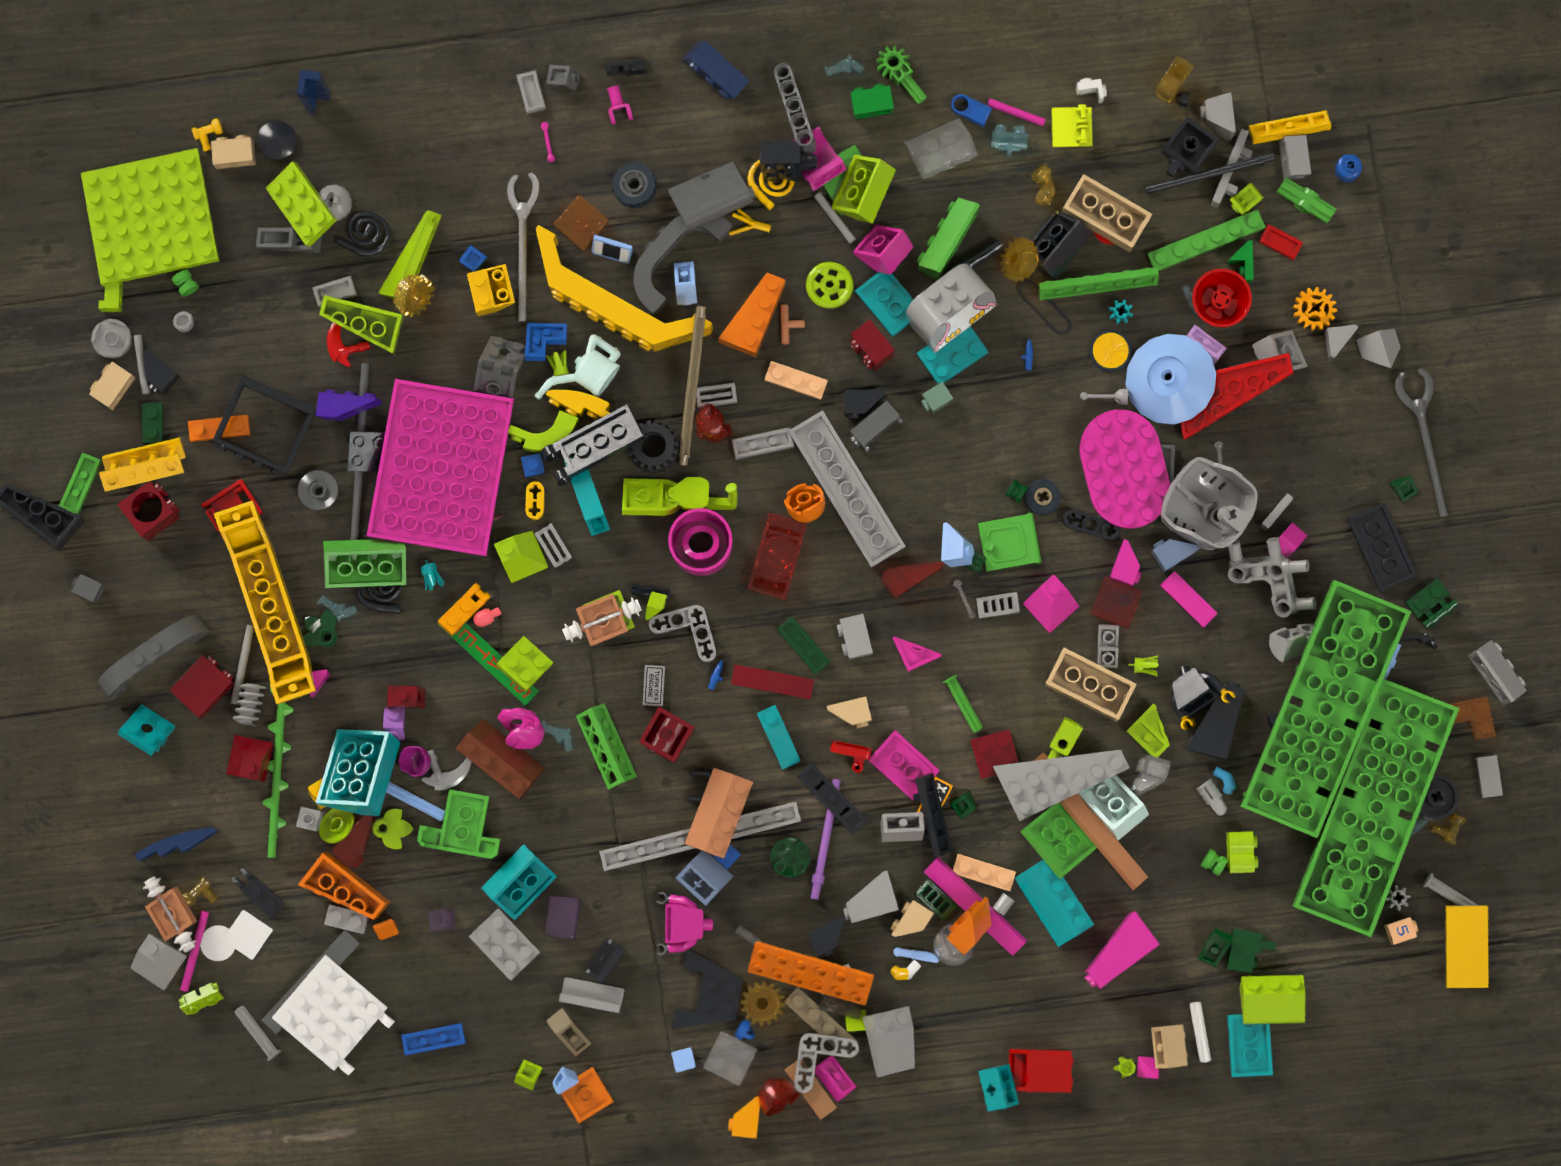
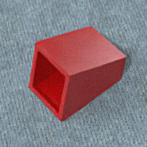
M1009 1049V1064L1016 1091L1071 1092L1073 1085L1072 1051Z

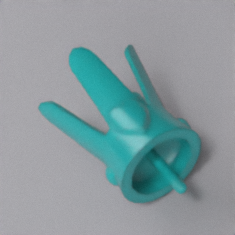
M425 560L426 565L420 568L424 577L425 590L427 585L430 591L433 590V586L436 584L435 579L440 586H443L445 582L438 573L436 564H428L427 560Z

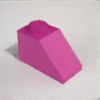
M1293 522L1279 537L1281 553L1285 558H1289L1307 537Z
M1124 539L1109 579L1132 587L1134 583L1138 584L1142 573L1139 572L1140 565L1128 540Z

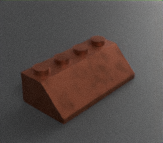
M482 719L465 736L456 749L521 800L546 768L522 749L507 746L505 742L507 737L486 720Z

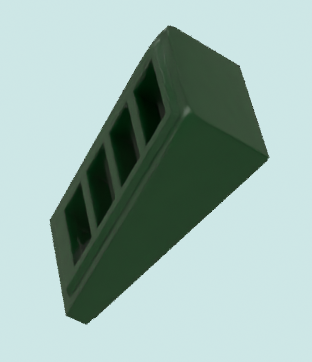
M929 879L914 893L943 921L957 907ZM930 886L932 890L925 897L922 896L924 891ZM936 892L938 895L930 903L928 899ZM942 897L944 901L935 908L934 905ZM948 903L950 906L942 914L940 910Z

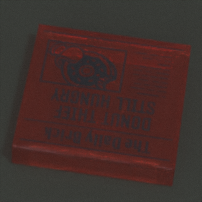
M1104 577L1090 615L1128 629L1143 591Z

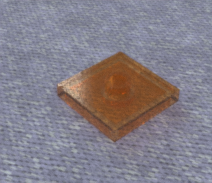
M578 195L553 223V226L584 251L593 241L594 235H598L609 223V220L583 197Z

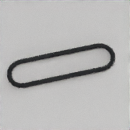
M1027 279L1021 281L1018 285L1017 290L1019 295L1024 299V301L1046 322V324L1055 333L1060 335L1068 333L1071 329V321L1069 320V318L1056 306V304L1051 299H1047L1050 302V304L1068 322L1067 330L1063 332L1056 330L1052 326V324L1030 303V301L1021 293L1020 290L1022 284L1027 282L1031 283L1038 291L1039 287L1032 280Z

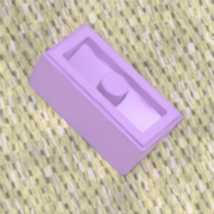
M1196 325L1186 335L1205 348L1212 357L1214 365L1227 349Z

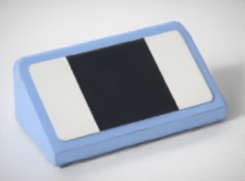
M594 235L592 253L629 264L633 254V247Z

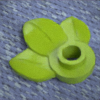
M401 809L387 811L384 817L377 819L372 826L373 833L377 837L382 838L385 846L391 849H401V838L413 831L410 823L401 820ZM382 824L386 825V831L384 832L379 830Z

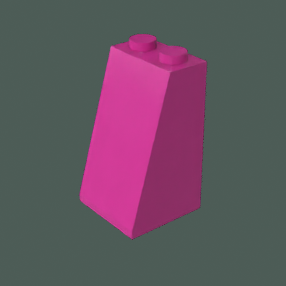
M1135 911L1130 912L1085 970L1087 974L1085 979L1091 987H1103L1160 945Z

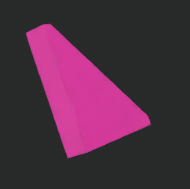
M897 637L892 638L908 672L942 657L941 653Z

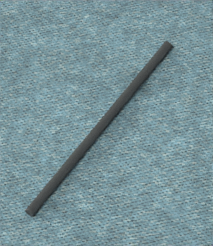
M366 363L361 364L359 396H364V393H368L369 364ZM366 411L358 414L357 432H365ZM355 471L351 540H359L363 471Z

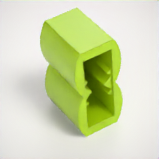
M1226 832L1228 873L1255 872V868H1258V857L1254 856V848H1257V836H1253V832Z

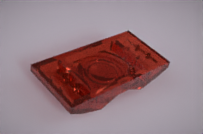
M773 513L768 514L747 590L782 600L787 599L808 523L797 522L795 519Z

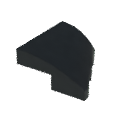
M644 58L605 63L607 76L626 72L627 77L647 73Z

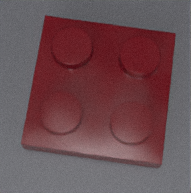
M1010 730L970 740L980 779L997 775L993 766L1019 763Z

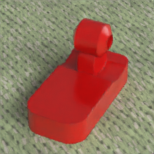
M833 740L830 751L855 757L852 769L854 772L859 773L863 770L864 759H870L872 748Z

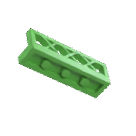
M605 703L591 707L577 715L576 718L608 790L636 778L637 775ZM587 715L591 720V726L587 725L584 719ZM594 734L599 738V745L593 739ZM602 753L606 754L607 763L603 761ZM611 771L614 772L617 779L615 782H612L610 777Z

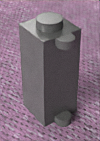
M886 401L850 431L852 436L850 440L856 447L860 446L868 452L870 449L867 445L896 421L901 424L903 420L889 402Z

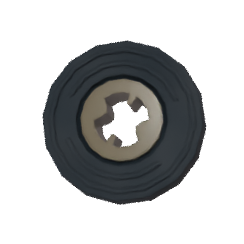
M1046 479L1036 480L1026 490L1025 503L1035 514L1048 515L1054 512L1060 504V490L1052 481ZM1043 492H1045L1047 494L1046 497H1048V501L1044 500L1043 502H1040V497H1037V495H1042Z

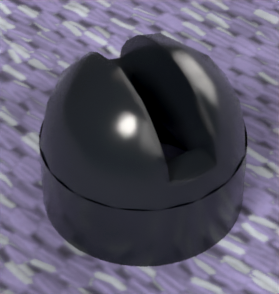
M1178 92L1175 99L1176 103L1181 107H1188L1190 92Z

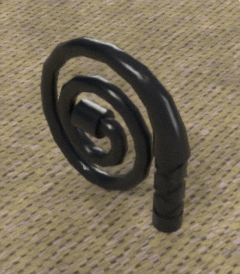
M363 211L356 213L349 219L347 224L350 238L362 246L377 242L380 238L381 228L374 219L362 218L355 225L356 234L360 237H367L369 234L371 235L374 227L367 224L364 233H361L359 230L360 224L364 222L372 223L377 230L376 236L372 240L361 241L352 233V224L355 219L361 216H372L378 219L386 230L383 244L376 249L366 250L348 242L342 237L338 238L336 244L363 257L375 256L381 253L390 240V228L386 220L374 212Z
M395 585L391 586L389 590H383L385 586H377L378 591L384 595L391 594L395 589ZM399 585L397 592L388 598H381L375 595L372 591V586H367V590L374 600L390 602L398 598L403 590V585ZM356 587L359 601L369 610L400 614L401 606L370 602L362 595L361 587Z

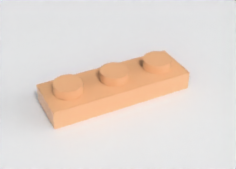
M771 361L765 377L767 382L819 400L822 399L828 380L773 361Z
M957 854L953 871L958 876L1006 891L1011 890L1016 874L1015 871Z

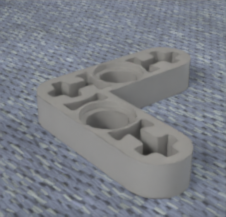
M693 605L660 614L650 619L649 628L654 634H663L691 626L699 658L706 663L715 659L716 649L706 612L702 606ZM695 609L703 613L700 615L701 623L705 621V625L701 624L693 627V624H697L696 618L691 617ZM675 614L681 615L683 617L682 624L674 625L672 617ZM668 616L671 628H667V624L662 625L661 630L652 627L655 624V620H659L662 623L666 621L664 617ZM704 628L707 630L708 635L705 639H699L696 636L698 629ZM710 640L711 644H707L708 650H712L713 653L710 654L711 658L707 659L706 656L701 654L704 652L703 645L699 647L698 643H705Z
M815 1033L804 1034L799 1045L795 1088L801 1093H806L812 1089L817 1053L848 1058L854 1057L859 1051L858 1042L845 1037ZM808 1037H812V1041L818 1042V1037L822 1038L820 1043L821 1050L816 1049L818 1045H811L810 1048H807V1044L803 1043V1041L807 1040ZM828 1039L835 1042V1049L832 1051H827L824 1048V1042ZM838 1040L843 1041L841 1045L844 1046L851 1042L852 1046L856 1047V1050H852L851 1054H849L847 1049H841V1053H838ZM804 1057H809L812 1060L813 1064L808 1069L801 1066V1060ZM799 1070L802 1072H812L811 1076L807 1074L806 1081L810 1082V1085L806 1086L805 1089H802V1086L798 1084V1081L803 1079V1074H799Z

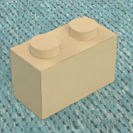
M239 135L236 136V139L220 137L216 141H211L213 165L216 169L256 165L254 142L251 137Z
M111 362L110 365L107 364L102 370V376L99 381L96 380L92 384L89 395L111 410H114L135 380V377L114 362Z
M1183 1024L1151 1027L1156 1069L1188 1066Z

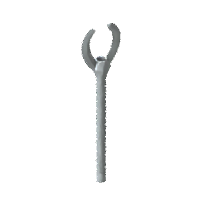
M533 173L528 174L532 180L533 188L527 203H518L515 198L514 183L518 175H514L510 179L507 187L509 202L519 219L518 322H526V222L539 193V182Z

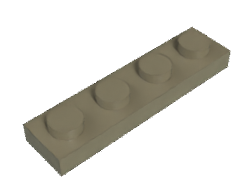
M797 987L784 1002L818 1034L854 1039L800 988ZM826 1040L835 1048V1042L833 1040ZM838 1040L839 1047L837 1051L841 1053V1049H847V1053H849L854 1048L851 1042L844 1046L841 1045L843 1041Z

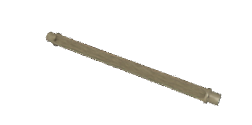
M697 306L696 313L694 314L693 339L678 453L679 465H687L688 458H690L691 434L706 318L705 306Z

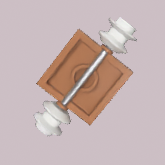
M614 594L576 608L582 624L579 626V623L573 620L572 626L565 624L566 628L562 630L566 640L570 639L572 643L574 637L582 639V631L585 632L592 647L629 632L623 619L624 613L631 620L632 614L636 613L640 616L638 612L642 610L638 600L634 601L632 597L630 603L623 601L622 608L619 609Z
M154 876L144 882L146 886L143 889L149 890L150 893L147 897H155L156 900L145 906L164 941L166 942L177 935L178 937H176L174 943H179L181 945L179 951L183 950L186 953L196 947L194 943L197 940H191L192 932H185V929L196 923L197 920L178 887L176 886L163 894L162 892H164L166 886H160L159 881L161 878L156 879Z

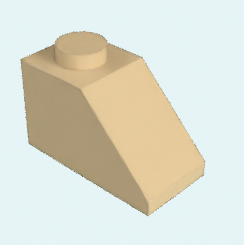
M866 697L827 706V712L851 726L856 725L857 729L869 726L868 722L872 721Z

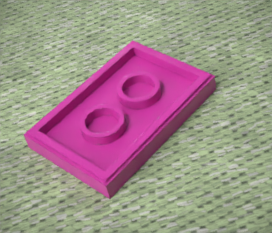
M896 730L868 760L912 801L914 800L913 794L918 793L915 778L927 773H934L935 777L940 772L937 767Z

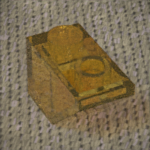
M1177 55L1156 87L1154 94L1171 104L1194 65Z

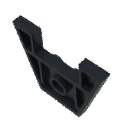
M688 949L683 968L703 972L696 1012L675 1010L672 1029L736 1020L743 979Z

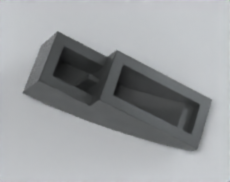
M258 228L256 247L289 252L320 253L322 236L309 247L304 244L294 228Z

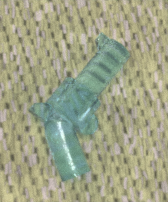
M850 54L847 58L839 61V64L829 68L827 66L824 67L827 76L840 71L850 73L852 68L861 74L865 69L857 61L853 60Z
M324 595L317 602L318 605L323 604L331 610L330 613L337 617L338 622L342 618L358 613L355 605L345 609L344 604H335Z
M543 720L542 726L545 732L554 735L558 743L564 741L565 751L573 750L570 736L571 729L555 728L546 724V721Z

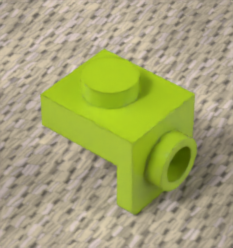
M1250 183L1237 195L1231 197L1230 201L1232 202V208L1237 213L1245 214L1263 200L1264 197L1254 184Z

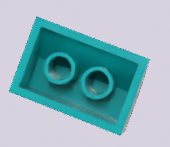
M523 844L481 889L515 920L557 876Z

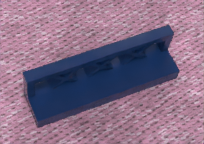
M300 70L297 94L308 114H314L316 99L330 100L331 92L320 72Z

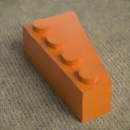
M766 273L718 338L719 343L756 357L786 285L785 279Z
M324 852L320 855L298 884L373 920L379 918L391 902L329 852Z

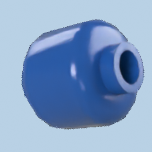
M1352 154L1343 155L1335 165V174L1343 182L1354 181L1362 171L1361 160Z

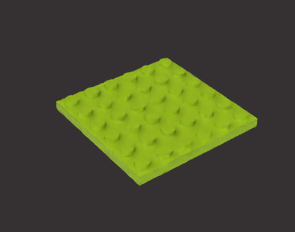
M198 148L81 173L100 284L102 286L219 261Z

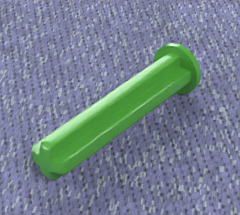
M956 674L943 681V684H947L970 728L975 733L981 730L983 726L957 681Z

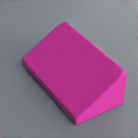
M830 1055L815 1067L816 1076L837 1102L857 1087L833 1055Z

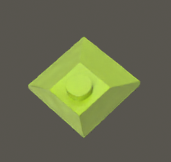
M533 531L518 534L494 544L511 583L549 568Z

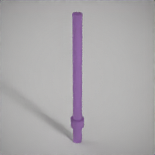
M833 779L832 784L838 790L841 780ZM828 809L816 871L812 876L813 888L810 899L819 900L821 884H824L825 876H823L834 819V815Z

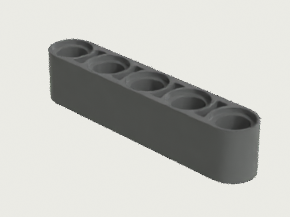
M781 63L775 67L774 75L795 140L800 145L802 153L812 154L817 148V143L795 76L788 64Z

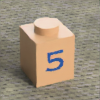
M1411 917L1384 925L1391 945L1417 937L1418 927L1416 922L1411 920Z

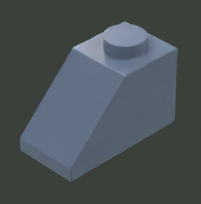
M1162 539L1153 545L1155 549L1151 551V554L1163 572L1197 552L1200 548L1194 544L1171 539L1165 542Z

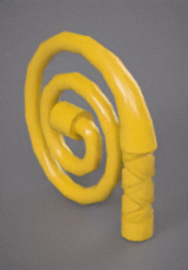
M758 160L749 170L748 185L752 187L755 196L768 210H771L775 205L754 182V172L760 165V160ZM762 172L760 173V187L770 196H785L794 185V181H790L788 188L783 192H772L764 185ZM783 179L780 185H774L772 181H768L769 186L774 190L782 189L787 183V179Z

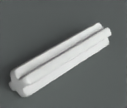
M1200 1002L1190 1003V1010L1199 1060L1202 1063L1211 1061L1202 1006Z

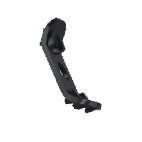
M1427 633L1405 636L1399 640V642L1419 640V643L1428 644L1433 649L1437 648L1434 638H1430Z

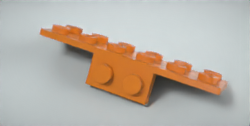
M758 941L755 942L748 968L749 973L861 1005H866L874 979L873 974Z

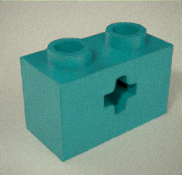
M1010 1064L978 1071L988 1111L1009 1108L1019 1104Z

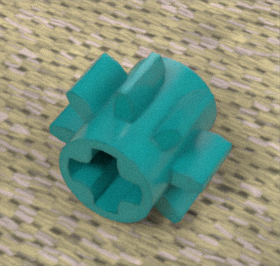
M1125 299L1122 303H1118L1115 300V308L1109 307L1108 309L1113 312L1109 319L1114 318L1116 325L1120 321L1127 324L1128 320L1126 317L1131 318L1133 316L1129 312L1132 305L1127 306ZM1120 308L1123 309V315H1122V316H1119V315H1118V314H1119L1118 311H1119Z

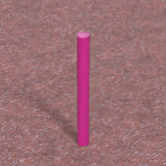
M201 911L194 936V940H197L194 943L196 947L190 951L180 988L182 991L188 992L209 912Z

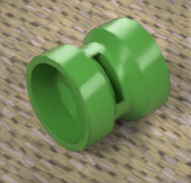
M188 269L177 273L171 279L174 285L179 287V293L182 297L194 293L199 288L197 282L192 280V275Z
M1210 849L1200 866L1205 869L1209 868L1213 874L1219 876L1226 866L1228 859L1224 856H1218L1216 851Z

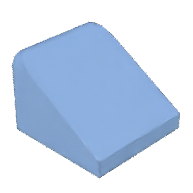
M691 1047L671 1052L676 1073L696 1067Z
M562 1067L552 1083L556 1093L561 1094L576 1085L579 1079L574 1071Z

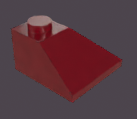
M235 735L226 775L265 782L274 743Z

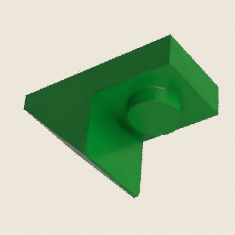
M1253 240L1247 241L1227 262V264L1243 265L1239 268V274L1248 284H1251L1254 280Z

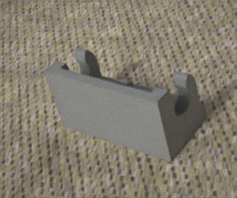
M1306 135L1285 136L1279 141L1284 180L1286 177L1288 179H1300L1310 175L1311 167Z

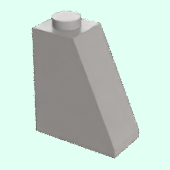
M883 871L846 903L847 908L843 909L846 921L850 920L851 923L899 910L888 871Z

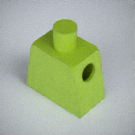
M1065 716L1049 747L1052 748V751L1047 759L1060 758L1063 755L1068 756L1083 730V725ZM1061 739L1067 741L1065 746L1059 745Z

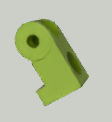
M117 282L104 285L105 297L104 301L99 300V309L102 312H122L123 283Z

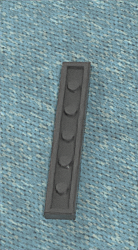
M344 930L261 1021L275 1034H278L283 1027L272 1017L321 959L327 955L340 966L361 943L347 930Z

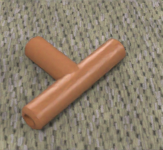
M783 304L780 306L781 342L783 345L789 344V328H804L805 321L789 320L788 305Z

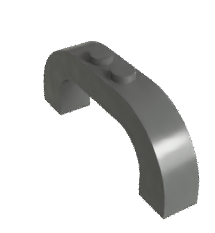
M679 215L667 227L663 226L658 231V237L654 242L649 241L644 247L645 252L639 258L634 270L636 295L648 313L655 317L667 303L666 298L652 285L651 278L655 268L686 234L694 231L705 232L720 243L732 230V224L721 216L687 231Z
M199 614L185 617L168 626L121 658L100 676L97 683L107 698L113 700L127 690L126 685L137 675L178 647L188 642L195 643L211 631Z

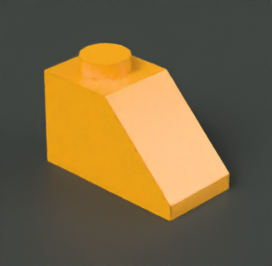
M756 1096L736 1112L733 1119L729 1118L728 1131H732V1136L756 1138L761 1096Z

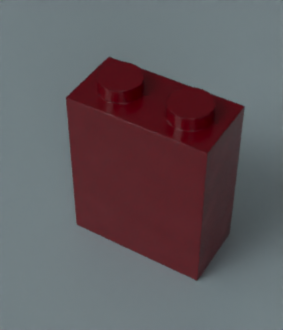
M202 655L169 690L201 719L235 684L231 680L233 676L225 669L221 671L217 667L219 663L211 656L207 658Z

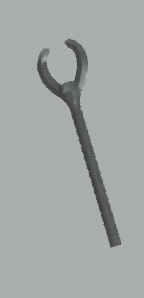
M1418 369L1419 374L1425 380V393L1423 399L1412 401L1404 391L1402 382L1405 373L1401 372L1395 382L1396 392L1401 401L1418 418L1440 517L1448 516L1425 417L1427 406L1433 394V380L1426 370Z

